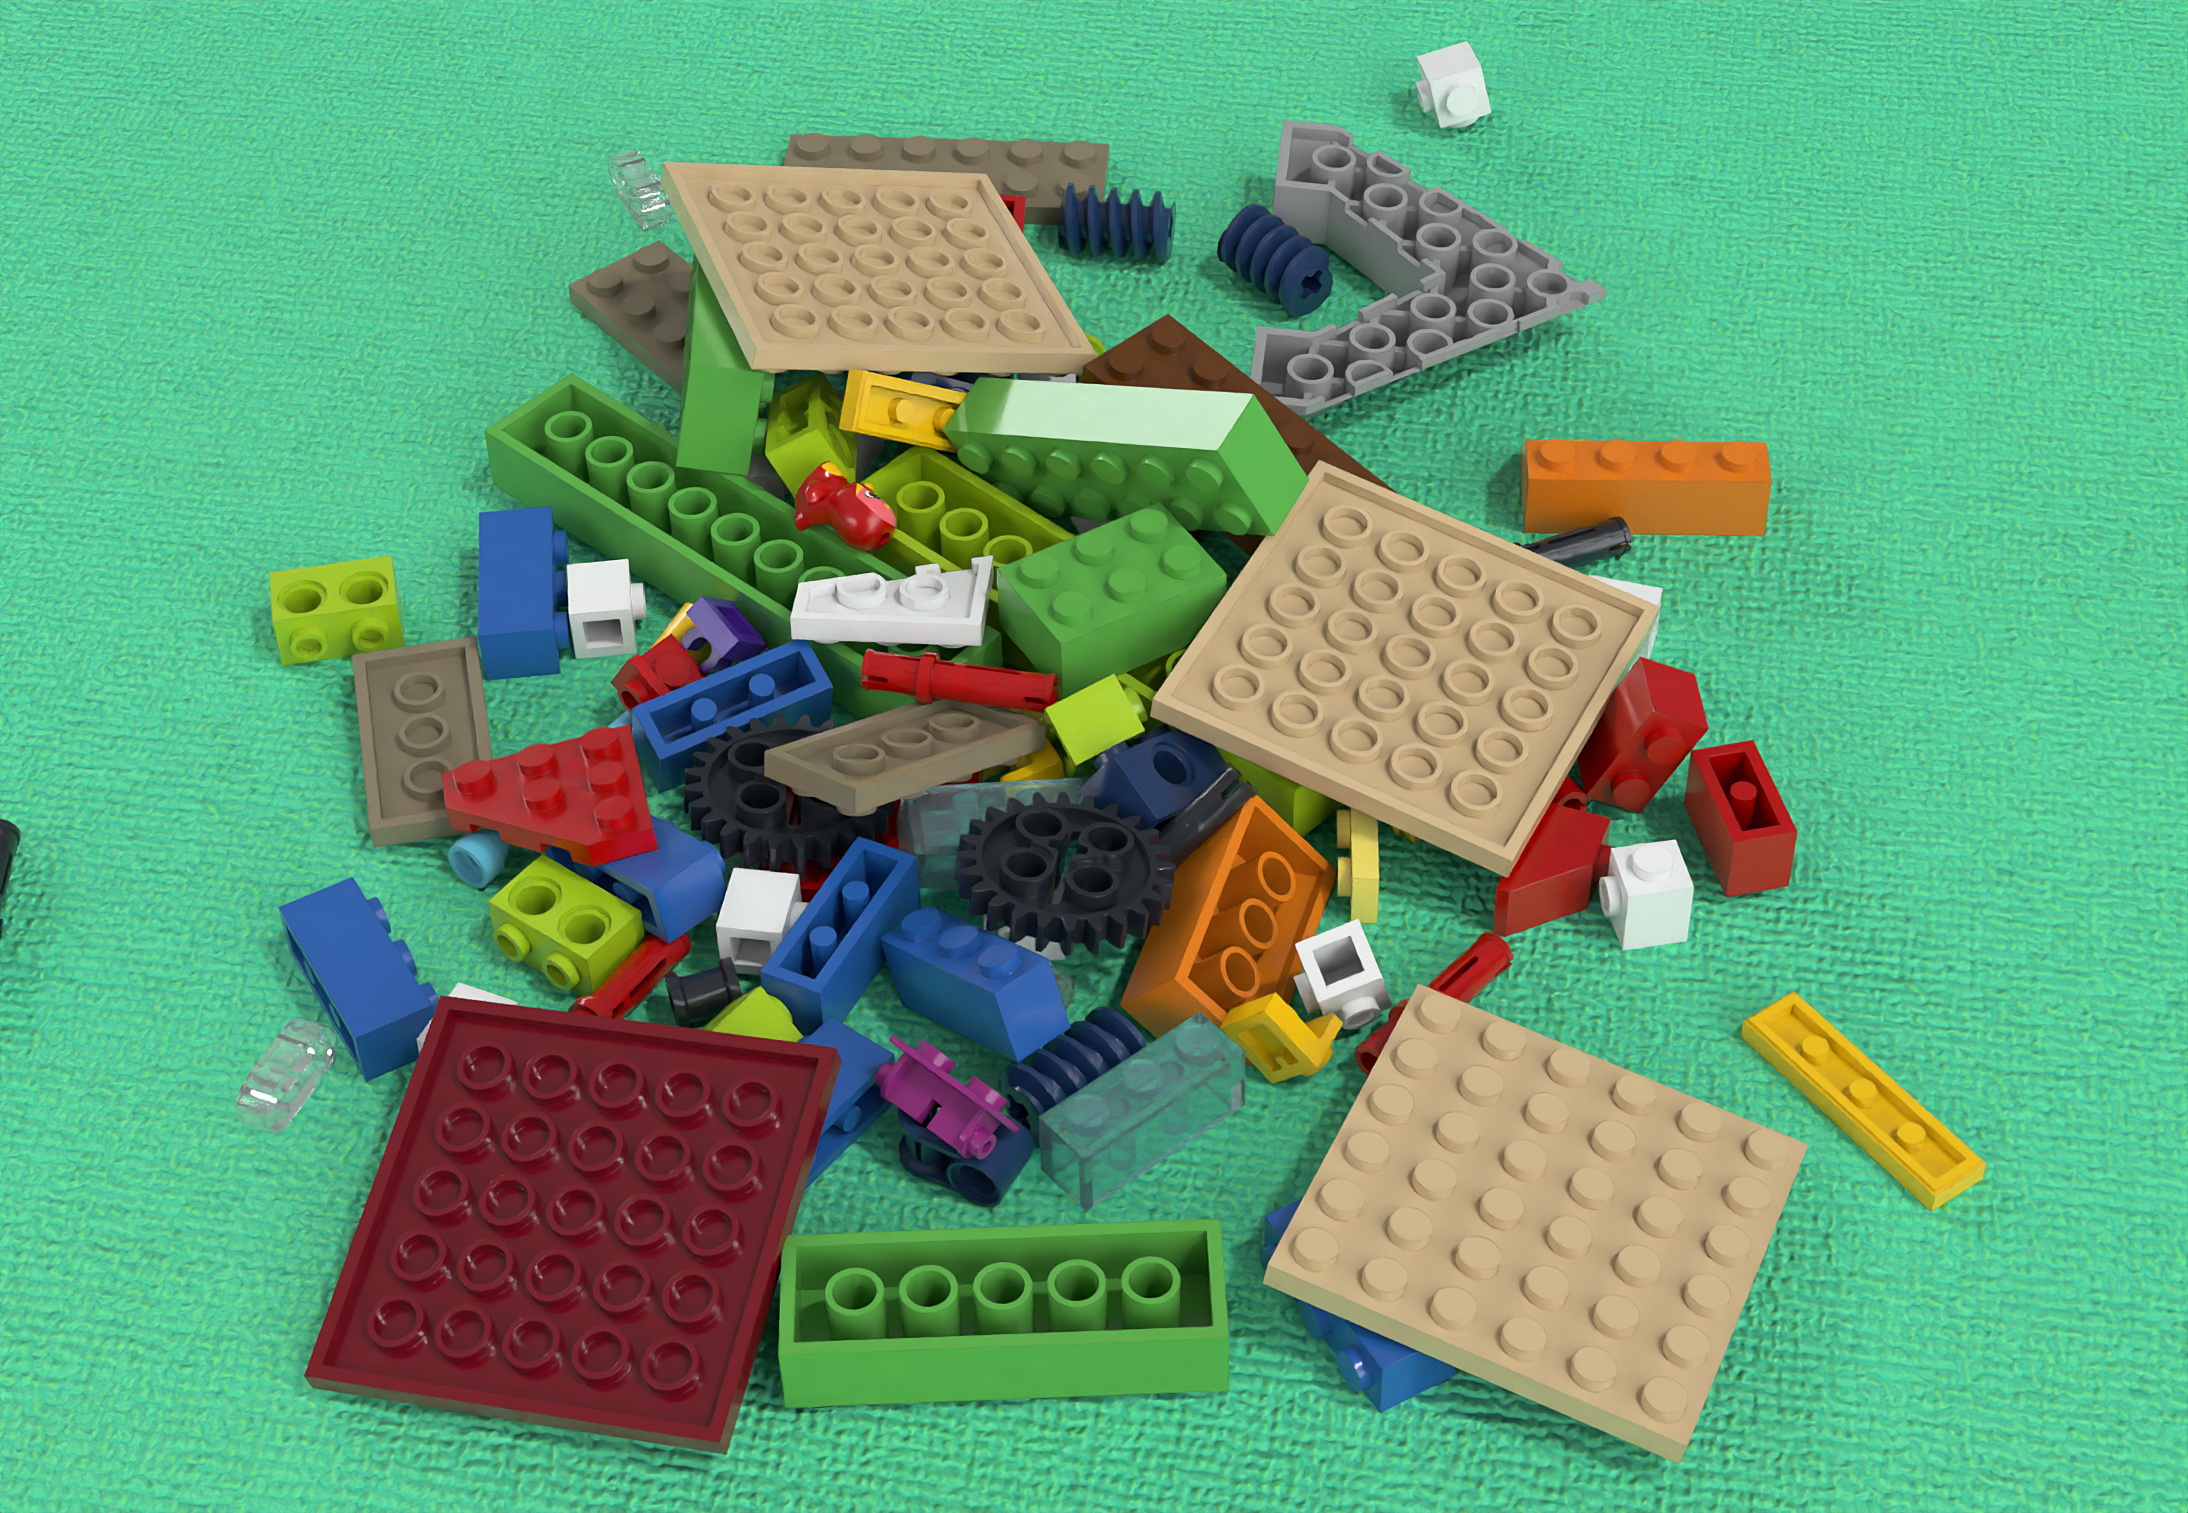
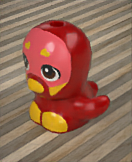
M830 461L819 465L805 479L795 496L796 510L794 523L799 531L804 532L811 526H831L843 542L860 551L872 552L884 547L893 537L897 526V520L892 508L874 494L872 483H849L847 476Z

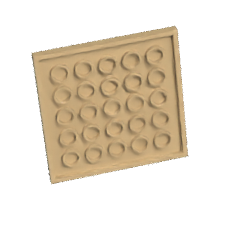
M663 162L660 183L751 369H760L769 373H782L786 370H819L828 374H839L850 368L876 371L886 375H895L902 371L933 372L943 376L955 375L958 372H981L1001 377L1010 376L1013 373H1042L1051 377H1064L1068 374H1082L1083 366L1096 358L1095 350L987 174Z
M1319 460L1307 476L1309 482L1275 536H1266L1154 696L1150 716L1508 878L1604 713L1612 692L1625 677L1653 629L1660 607Z
M1418 984L1267 1264L1263 1284L1680 1464L1808 1144Z

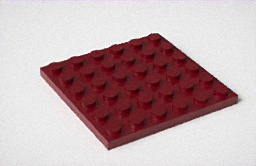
M441 995L304 1377L314 1389L727 1455L780 1275L782 1249L787 1236L792 1234L842 1064L837 1048Z

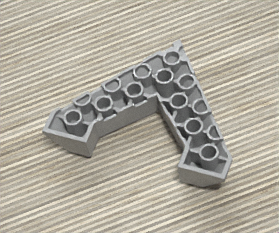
M1283 120L1272 215L1279 216L1285 225L1294 227L1299 235L1308 237L1312 243L1325 244L1390 294L1360 309L1357 320L1338 329L1333 323L1315 332L1257 326L1250 378L1303 420L1308 421L1372 389L1605 299L1606 288L1591 279L1585 282H1578L1561 272L1563 262L1527 240L1521 241L1507 232V228L1437 185L1432 190L1422 187L1410 179L1411 170L1379 150L1371 155L1355 146L1353 144L1354 135L1340 126Z

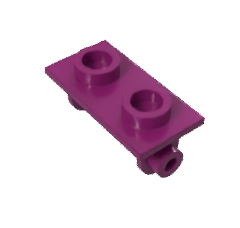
M892 1035L889 1041L903 1053L896 1063L892 1061L885 1063L875 1077V1084L880 1087V1095L887 1102H892L920 1124H922L936 1103L940 1104L942 1107L926 1128L955 1148L964 1158L972 1156L978 1159L986 1158L996 1145L997 1138L993 1133L1000 1123L1015 1134L1019 1131L1020 1128L1000 1112L1007 1100L975 1076L971 1078L966 1086L949 1075L956 1063L923 1039L914 1050L896 1036Z

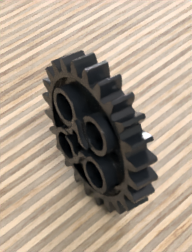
M776 714L774 726L765 727L756 718L750 719V731L746 733L733 726L726 727L727 742L709 737L707 739V753L694 752L692 755L693 768H685V786H683L684 813L689 814V828L691 831H701L702 841H707L712 845L720 843V855L723 859L732 857L739 852L743 853L745 868H750L760 859L769 860V870L771 872H777L783 862H792L798 873H804L807 861L815 859L823 868L829 869L831 868V855L837 853L843 857L858 836L875 842V833H887L888 817L895 814V801L878 806L877 810L870 815L849 816L838 812L836 806L816 797L800 796L794 793V804L798 810V826L789 824L786 785L764 776L765 751L835 728V720L832 719L824 722L819 728L811 727L809 715H803L796 725H788L782 714Z
M1035 792L1032 796L1031 805L1025 806L1019 800L1010 797L1007 799L1006 812L989 806L986 808L985 821L977 819L970 821L968 834H961L954 880L959 881V899L970 900L968 913L971 916L987 914L986 929L989 932L1007 926L1010 928L1009 941L1017 943L1026 936L1035 938V951L1042 952L1049 942L1059 943L1060 949L1065 956H1070L1074 944L1083 943L1090 953L1097 955L1099 953L1100 941L1106 940L1114 947L1123 949L1126 933L1133 937L1144 939L1146 938L1148 924L1159 926L1162 923L1163 910H1169L1171 905L1176 865L1169 862L1170 846L1158 845L1159 831L1157 829L1140 831L1142 816L1138 814L1124 819L1119 818V804L1113 803L1100 810L1094 808L1095 801L1091 795L1086 796L1080 805L1072 804L1066 792L1059 793L1056 803H1048L1041 794ZM1078 840L1076 854L1071 857L1063 895L1060 902L1053 905L1054 890L1059 887L1065 855L1071 841Z

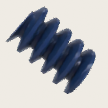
M1068 183L1063 194L1059 212V247H1063L1067 238L1071 253L1080 254L1084 250L1087 241H1089L1092 254L1102 256L1110 242L1114 256L1124 258L1132 243L1136 259L1145 260L1154 245L1158 261L1167 262L1170 259L1174 241L1176 204L1173 202L1171 208L1165 207L1161 191H1155L1149 206L1143 205L1139 189H1133L1128 203L1123 204L1121 203L1118 187H1112L1106 201L1101 202L1096 185H1090L1084 200H1079L1075 184Z
M1261 204L1249 205L1237 213L1218 241L1217 255L1219 261L1224 262L1233 272L1239 273L1245 281L1252 283L1260 292L1267 294L1276 304L1282 305L1291 315L1302 316L1311 313L1321 306L1330 295L1333 276L1328 269L1329 255L1321 247L1314 246L1308 237L1299 235L1294 227L1285 225L1279 216L1272 215Z
M1096 1007L1085 1017V1021L1073 1022L1070 1024L1071 1028L1065 1031L1064 1035H1059L1045 1044L1042 1049L1036 1050L1024 1058L1021 1063H1011L1000 1072L999 1088L1001 1096L1007 1100L1004 1105L1009 1117L1020 1122L1034 1138L1036 1148L1043 1149L1050 1143L1047 1127L1060 1135L1065 1134L1071 1129L1069 1113L1076 1119L1084 1121L1093 1113L1091 1100L1097 1105L1107 1106L1114 1099L1113 1087L1122 1092L1132 1089L1135 1085L1133 1071L1145 1078L1152 1074L1153 1062L1150 1050L1142 1034L1118 1011L1108 1007Z

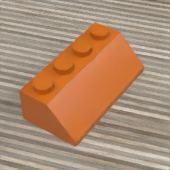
M1551 439L1525 440L1520 446L1524 533L1561 534L1620 516L1627 523L1630 533L1633 535L1764 536L1772 484L1767 442Z
M1258 795L1251 798L1193 851L1183 863L1176 867L1170 909L1163 910L1162 923L1159 926H1151L1120 1006L1166 1047L1255 1067L1219 1028L1230 1009L1274 992L1286 1004L1290 1005L1297 986L1293 976L1301 974L1303 964L1295 944L1315 936L1334 885L1337 870Z

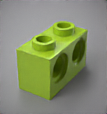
M821 371L772 395L769 406L765 455L794 498L805 479L819 465L826 461L835 464L847 476L849 483L855 482L858 433L839 429L843 402L825 374Z
M392 555L269 572L272 623L283 666L405 647L401 597Z
M1115 674L1078 691L1044 710L1042 723L1046 724V737L1062 760L1068 791L1087 782L1097 772L1093 762L1106 750L1124 741L1129 748L1134 747L1143 737L1145 729L1141 723L1148 720L1143 703L1132 686L1122 689Z
M543 854L488 900L494 931L492 935L493 940L502 954L514 962L523 961L545 974L549 981L560 990H572L580 996L592 994L645 939L642 915L639 909Z

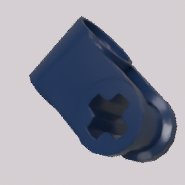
M936 1103L922 1124L898 1108L899 1126L904 1132L899 1144V1156L905 1170L915 1177L927 1179L959 1193L965 1199L983 1207H995L1001 1203L1036 1148L1034 1138L1020 1122L1005 1115L1020 1128L1019 1131L1015 1134L1000 1123L993 1133L997 1138L996 1145L986 1158L978 1159L975 1156L964 1158L955 1148L926 1128L937 1114L938 1108L942 1107L940 1104ZM918 1143H921V1158L918 1157Z

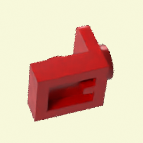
M671 633L643 655L635 654L627 660L610 683L616 688L619 700L624 708L632 714L633 707L705 678L707 674L700 669V666Z

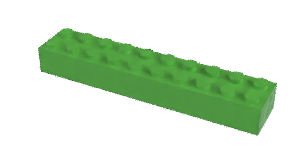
M570 373L484 431L492 479L495 486L530 508L552 506L553 519L556 525L611 560L628 559L630 572L682 605L687 602L694 604L701 596L733 601L769 645L762 653L796 640L791 637L790 617L799 583L873 572L882 576L886 581L908 578L868 552L850 547L835 532L825 526H811L804 532L799 531L794 523L795 508L741 475L676 467L678 437L573 373ZM986 624L982 646L966 645L960 648H946L939 644L912 643L884 646L876 642L838 641L836 643L823 644L814 640H808L833 685L832 700L861 719L917 702L916 696L862 690L861 680L862 678H867V676L861 675L864 655L868 649L922 657L924 652L938 653L940 660L1003 668L1002 634Z

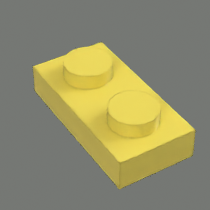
M1350 806L1349 810L1337 809L1336 848L1349 849V857H1338L1337 896L1350 897V921L1359 919L1360 924H1377L1379 893L1377 819Z

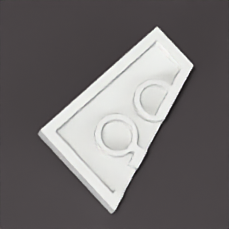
M993 555L971 558L972 569L941 573L938 563L915 566V575L905 579L886 581L882 576L873 572L799 583L790 617L792 639L814 640L823 644L836 643L838 641L876 642L884 646H895L902 643L939 644L946 648H960L966 645L982 646L994 577Z

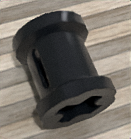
M731 957L720 959L719 967L679 977L675 972L664 974L666 989L677 1027L690 1028L692 1022L717 1016L732 1001L742 996Z

